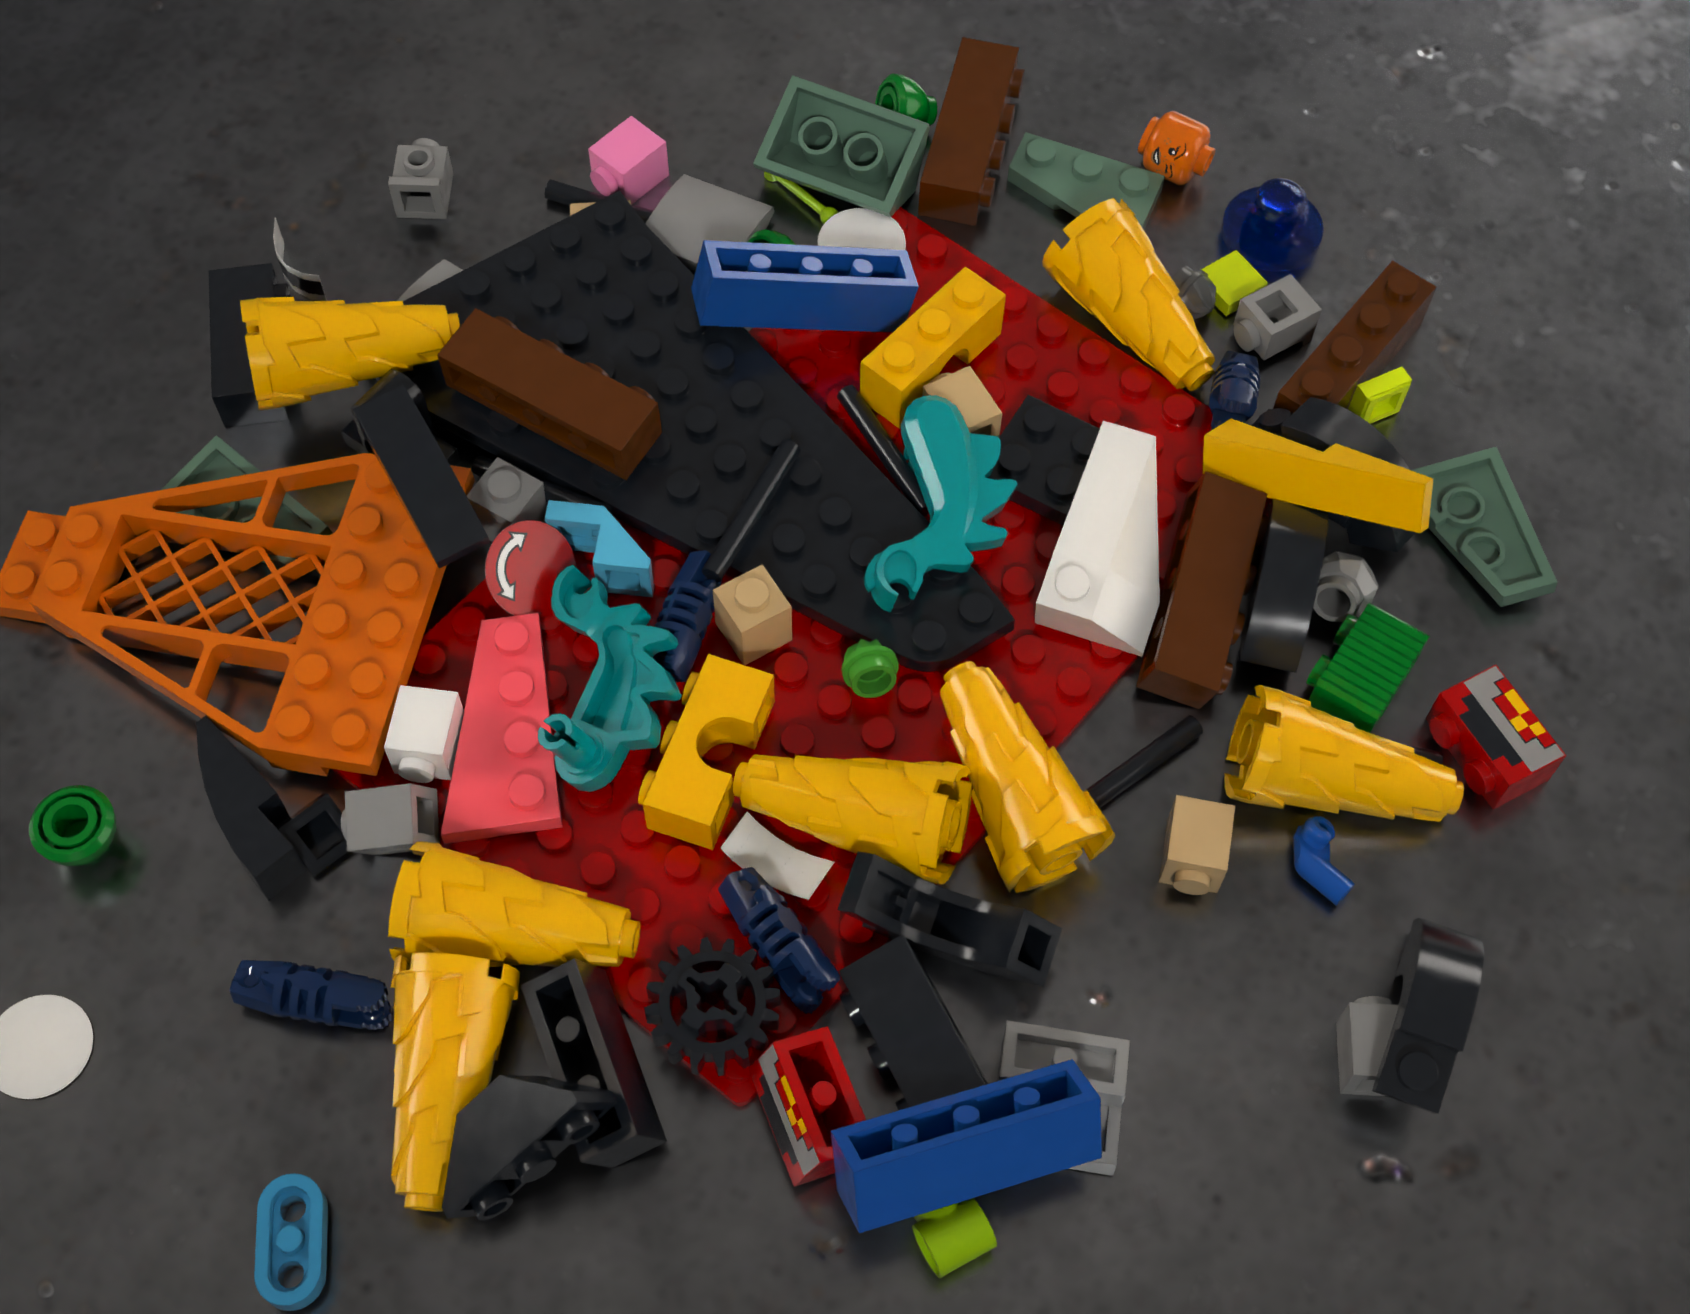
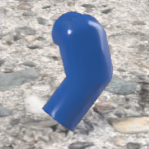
M1312 816L1306 820L1304 825L1298 826L1293 836L1294 867L1304 880L1337 906L1351 891L1355 883L1330 863L1329 841L1335 837L1333 825L1321 816Z

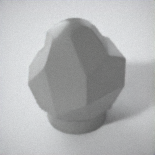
M1337 551L1323 558L1313 607L1320 617L1332 622H1342L1348 614L1358 618L1369 602L1372 603L1379 586L1373 571L1364 558Z

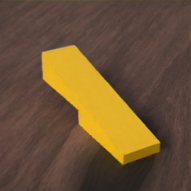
M1232 418L1204 435L1203 474L1206 471L1264 492L1267 494V498L1420 534L1429 528L1434 478L1337 443L1322 452Z

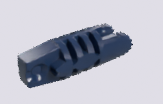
M1229 350L1225 353L1214 372L1209 396V407L1213 414L1211 430L1230 418L1245 423L1255 413L1261 380L1257 357Z
M706 550L690 552L674 582L670 585L668 596L662 605L663 609L659 612L657 623L654 625V627L669 630L678 639L679 645L676 649L659 652L653 656V659L673 676L675 682H686L690 675V671L701 648L702 640L707 633V627L713 617V589L721 586L722 581L717 583L715 579L710 580L702 573V568L711 555Z
M753 867L728 874L719 886L718 891L738 924V929L743 936L748 937V943L753 949L758 951V956L762 962L772 968L774 978L791 998L795 1006L805 1014H812L822 1003L824 998L822 996L823 991L826 989L830 991L840 980L839 971L831 963V960L812 935H807L808 929L803 922L798 920L794 910L787 908L788 902L785 898L778 894Z
M242 960L236 970L229 990L234 1003L276 1017L285 1018L290 1016L294 1020L301 1021L307 1019L312 1023L325 1022L326 1025L330 1026L341 1025L359 1029L367 1028L368 1030L383 1029L385 1026H389L390 1021H393L391 1016L393 1011L390 1001L387 999L388 990L385 982H381V979L368 978V976L350 974L348 971L336 970L334 972L330 968L320 967L316 969L312 965L304 964L299 966L297 963L286 961Z

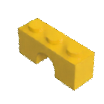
M965 266L861 361L860 394L867 405L900 429L907 407L915 399L922 397L923 386L929 384L931 380L939 375L944 365L953 355L968 365L1001 334L1006 294Z
M711 654L707 655L700 673L693 671L690 674L682 695V704L686 706L679 722L671 720L667 725L660 746V753L664 754L657 772L652 770L647 772L639 791L638 803L643 805L647 829L710 850L714 849L734 801L732 774L708 766L702 761V757L709 749L723 743L739 744L755 750L775 702L774 674Z

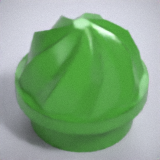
M860 639L859 643H855L847 648L841 672L844 682L852 688L855 694L864 698H875L886 694L894 687L897 680L896 674L899 669V663L896 654L890 648L882 646L877 639L871 642Z

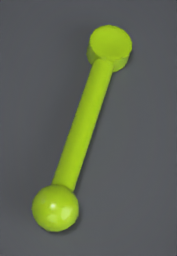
M764 171L766 180L780 182L820 215V220L823 224L838 213L837 209L833 207H825L797 183Z

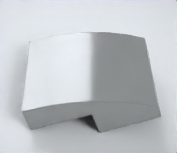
M684 174L660 200L647 220L646 225L688 269L696 271L703 240L747 242L755 232L767 228L774 214V207Z
M1007 1020L998 1081L1073 1059L1101 1097L1102 1158L1069 1169L1113 1176L1117 1166L1121 1109L1126 1093L1130 1040Z

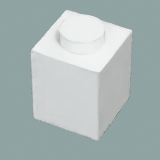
M400 685L384 745V750L394 774H399L404 779L417 783H428L433 778L451 780L464 714L458 692Z

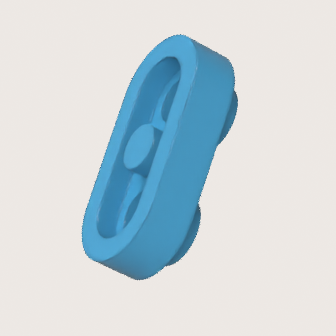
M286 1174L274 1179L261 1193L257 1205L254 1271L256 1288L267 1302L275 1308L284 1311L299 1310L310 1305L320 1295L326 1281L328 1203L320 1187L311 1178L302 1174ZM299 1202L306 1204V1210L301 1219L295 1222L286 1221V1212L291 1205ZM292 1268H303L304 1276L302 1281L293 1288L284 1287L283 1279L285 1274Z

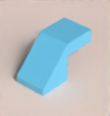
M548 500L545 523L562 533L573 551L594 553V574L605 585L607 593L653 598L654 581L651 559L605 506Z

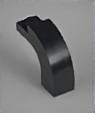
M1310 397L1294 413L1283 408L1268 409L1251 425L1322 452L1337 443L1409 469L1395 447L1375 427L1350 410L1322 399ZM1356 518L1347 527L1349 543L1392 552H1398L1416 533Z
M1273 499L1272 504L1268 503L1265 516L1269 518L1268 526L1262 542L1258 573L1241 637L1240 660L1296 673L1318 589L1325 552L1329 513Z
M859 851L857 852L837 909L862 921L863 927L893 940L903 934L913 948L989 974L1042 987L1045 985L1062 932L1061 927L1025 908L988 902L954 892L926 881L875 854Z
M1423 918L1413 920L1395 976L1403 980L1401 998L1372 1089L1373 1092L1430 1113L1439 1114L1457 1054L1464 1050L1476 1007L1484 962V946L1481 939Z

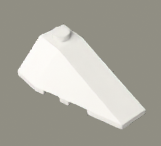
M1103 421L1036 601L1035 623L1142 657L1160 604L1156 436Z

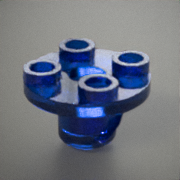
M1274 178L1266 181L1259 187L1245 190L1235 196L1225 210L1221 230L1223 240L1231 252L1237 250L1255 269L1287 271L1304 269L1311 264L1314 255L1320 247L1324 227L1320 213L1307 199L1303 187L1289 179Z

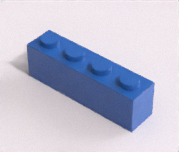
M703 240L691 286L700 326L894 332L907 320L919 288L907 250Z
M1071 1059L831 1130L837 1192L858 1233H863L1102 1158L1101 1097L1075 1061Z

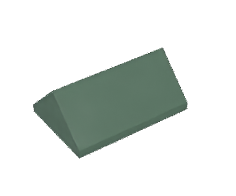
M792 75L753 165L754 168L891 217L916 191L930 126L929 123Z

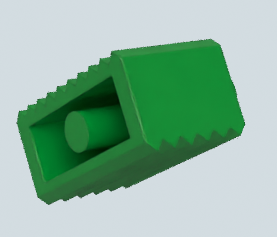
M1370 602L1359 618L1348 614L1333 639V643L1340 646V648L1335 653L1333 659L1322 654L1306 681V684L1314 688L1309 698L1311 707L1353 723L1356 728L1371 733L1419 658L1430 636Z

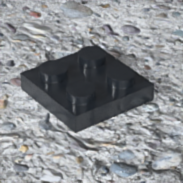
M1027 395L999 437L1001 440L1000 456L988 478L994 480H1016L1018 485L1009 500L1063 526L1100 428Z

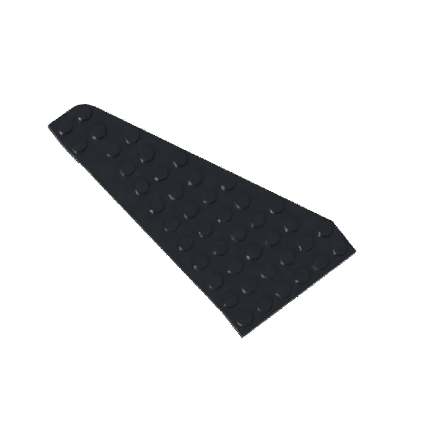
M621 191L580 210L403 301L404 305H445L447 314H458L460 326L475 308L494 318L502 316L510 320L521 332L536 340H549L556 344L565 355L583 364L590 362L599 366L610 378L629 388L637 386L647 391L658 402L662 433L628 479L624 480L446 385L439 360L414 365V370L402 372L423 393L432 423L537 477L612 506L614 508V517L687 555L690 552L705 550L712 554L783 439L791 440L801 448V453L726 575L735 579L763 564L792 606V609L859 643L860 639H865L869 642L877 639L882 646L890 648L896 654L900 665L916 671L935 672L951 668L1014 630L1015 619L972 566L964 573L932 569L926 572L914 600L908 597L909 591L905 585L893 583L890 586L898 593V597L892 611L887 612L876 604L871 591L868 593L864 585V576L868 564L875 555L884 551L888 546L913 539L925 530L930 522L744 327L700 326L691 290L694 275L649 229Z

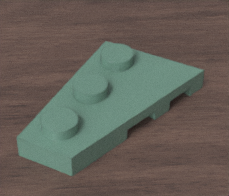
M1025 132L1009 165L1007 180L1051 209H1064L1075 217H1078L1100 202L1115 198L1120 203L1121 199H1123L1145 230L1161 193L1165 176Z
M216 435L161 490L261 471ZM287 492L285 493L273 525L274 528L320 535L333 534L323 521ZM262 497L175 513L245 523L254 518ZM268 554L277 568H281L296 560V558Z
M1497 447L1412 470L1434 478L1429 529L1500 607L1555 592L1558 583Z

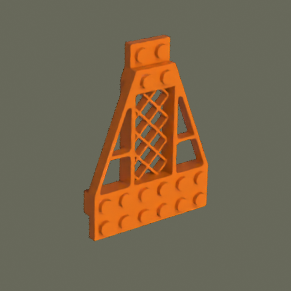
M362 453L70 506L66 516L27 511L0 571V616L46 623L66 637L81 641L198 717L203 718L207 716L220 731L266 759L273 768L326 777L330 768L377 776L385 752L384 745L400 685L407 686L446 566L440 569L392 488L376 455ZM450 465L467 496L475 482L471 468ZM355 480L339 527L333 534L320 535L273 527L286 492ZM262 497L254 518L245 523L175 513ZM167 542L188 546L173 553ZM161 545L167 557L138 573L131 561ZM218 550L240 554L224 561ZM213 553L219 565L189 581L183 569ZM268 554L296 558V560L277 570ZM264 561L271 574L241 589L234 577ZM126 566L132 577L118 584ZM316 569L320 574L317 586L294 598L287 585ZM177 573L184 585L154 601L148 588ZM229 580L236 593L206 609L199 597ZM282 589L289 602L259 618L251 605ZM142 593L148 605L127 617L115 615L112 608ZM191 601H194L200 611V614L178 626L168 624L164 616ZM245 608L253 622L232 634L221 633L216 626ZM296 617H299L303 625L300 634L285 643L273 641L268 634ZM119 646L198 658L199 661L190 685L184 688ZM222 662L285 672L263 731L254 732L206 702Z

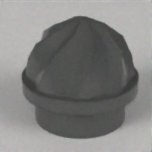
M1188 266L1179 270L1172 279L1180 291L1178 293L1179 297L1190 311L1193 319L1210 313L1216 302V287L1208 278V274L1203 270L1195 272Z

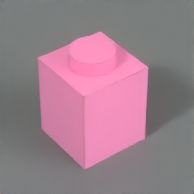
M632 116L588 148L591 166L590 178L595 188L604 196L608 197L621 191L627 200H631V204H634L669 176L666 141Z

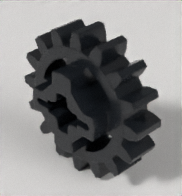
M708 937L702 938L700 952L693 955L683 944L677 947L679 963L676 966L663 960L658 964L659 975L664 982H648L646 987L648 998L656 1002L644 1007L647 1023L657 1025L651 1032L655 1046H662L671 1042L667 1051L669 1062L675 1065L685 1056L690 1057L692 1074L699 1075L705 1062H714L718 1076H724L727 1068L726 1061L733 1058L744 1069L750 1066L748 1049L751 1046L762 1052L769 1047L768 1037L763 1029L770 1031L778 1030L779 1014L770 1009L781 1005L780 989L767 988L774 981L772 968L766 966L755 970L757 951L751 948L739 957L735 955L733 939L728 938L723 944L721 951H713ZM747 986L755 999V1008L752 1016L747 1013V1008L740 1003ZM675 996L680 999V1005L687 1009L681 1016V1024L679 1026L676 1025L671 1014ZM720 1000L724 1001L725 1009L722 1011L714 1007ZM704 1002L713 1006L706 1013L702 1010ZM728 1039V1040L721 1041V1042H714V1043H709V1042H708V1041H713V1040Z

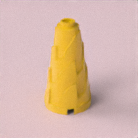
M1115 198L1100 202L1080 214L1062 229L1070 239L1063 249L1059 247L1055 240L1049 245L1042 260L1045 270L1054 281L1085 310L1094 315L1123 345L1129 346L1143 361L1159 371L1176 389L1186 387L1189 391H1194L1200 388L1215 372L1211 367L1215 357L1196 329L1193 316L1178 295L1180 292L1154 252L1149 237L1136 219L1133 211L1123 199L1118 203Z
M294 297L240 300L242 322L246 323L247 329L245 335L246 347L259 410L276 409L312 401L311 396L358 386V381L382 377L390 369H395L402 373L414 370V365L439 360L437 354L460 327L458 314H447L445 305H404L403 301L345 304L344 300L295 301Z
M969 661L949 670L943 677L945 684L940 689V696L953 728L950 732L951 739L962 764L968 766L971 771L968 774L973 787L971 797L988 834L985 837L986 843L1008 891L1011 892L1013 888L1016 893L1029 891L1077 870L1074 861L1082 855V848L1090 861L1102 853L1114 840L1115 833L1088 790H1081L1055 747L1049 748L1020 702L1014 704L1003 685L989 667H976L974 662Z
M1258 685L1254 687L1258 697L1248 694L1232 732L1226 760L1240 764L1239 776L1224 773L1225 791L1229 798L1249 804L1284 809V805L1336 814H1339V810L1391 820H1394L1396 815L1441 822L1447 814L1454 815L1458 811L1463 799L1464 785L1462 781L1457 780L1454 769L1415 754L1412 747L1360 730L1353 723L1311 707L1310 701L1279 689Z
M754 754L748 763L741 762L737 767L733 781V794L736 797H740L742 807L776 818L790 827L804 831L826 843L857 854L859 851L875 854L926 881L942 885L949 880L955 869V865L941 863L945 850L960 853L970 812L972 782L960 780L962 777L967 778L968 774L971 773L968 766L948 761L906 762L879 758H852L844 760L795 755V758Z
M418 841L409 850H412L413 854L422 856L420 863L403 860L392 897L388 937L404 939L405 948H389L394 961L396 957L402 955L408 958L407 963L410 965L412 953H449L490 959L489 967L503 966V963L510 966L525 964L558 967L574 958L594 966L619 967L624 957H635L639 944L641 924L640 921L631 920V912L628 908L587 897V892L532 879L512 868L481 861L478 857L443 848L439 843Z
M412 953L410 965L407 963L408 958L402 955L395 958L390 987L395 988L393 1006V1044H395L393 1107H396L391 1179L395 1185V1194L405 1196L404 1208L442 1212L456 1116L491 1081L495 1060L498 1061L512 1001L518 998L520 972L516 968L503 963L501 979L488 976L490 959L449 953Z

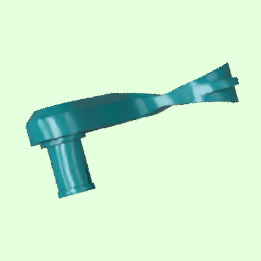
M926 395L915 399L907 407L900 427L902 440L905 445L903 456L906 460L910 459L908 464L913 469L930 515V524L913 539L890 545L884 551L875 555L868 564L864 576L866 590L868 593L871 591L876 604L887 612L892 611L898 597V593L891 588V584L901 583L905 585L909 591L908 597L914 600L926 572L932 569L958 573L967 572L974 561L971 552L1001 547L1008 533L1005 528L985 523L1002 511L1018 485L1016 480L1013 479L994 480L988 478L1000 456L1001 440L998 436L970 433L957 406L948 399L937 395Z
M571 565L561 571L554 581L551 597L552 610L555 616L572 630L590 637L598 646L599 657L571 719L561 713L552 714L547 717L543 722L553 728L556 733L552 735L540 727L538 730V740L546 750L555 754L556 770L563 780L579 791L593 792L602 789L614 779L630 750L657 748L660 744L661 725L657 713L650 706V702L657 700L677 701L680 700L682 695L673 676L657 663L653 656L659 652L676 649L679 644L678 639L669 630L646 626L651 616L640 604L633 603L610 608L607 603L608 594L605 585L597 577L592 578L590 581L574 565Z

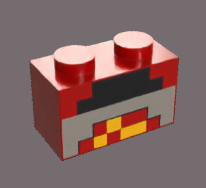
M1496 664L1440 692L1425 718L1429 723L1430 732L1434 740L1442 748L1449 750L1463 769L1464 778L1469 787L1476 794L1482 795L1493 810L1549 781L1566 757L1563 750Z
M826 1026L772 1042L748 1068L794 1187L834 1174L835 1166L831 1130L866 1120L830 1029Z

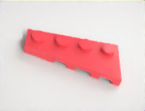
M538 613L481 620L441 829V837L444 844L563 827L555 754L546 750L538 740V730L540 727L553 735L552 728L543 722L547 717L551 716L542 629Z

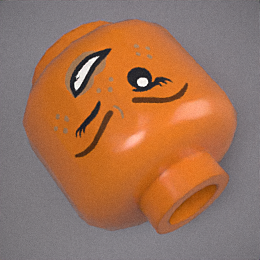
M1170 111L1161 118L1154 116L1150 120L1140 140L1138 153L1143 155V165L1146 170L1165 176V180L1176 185H1184L1195 174L1202 177L1205 175L1214 158L1216 149L1209 146L1211 135L1207 125L1179 112Z

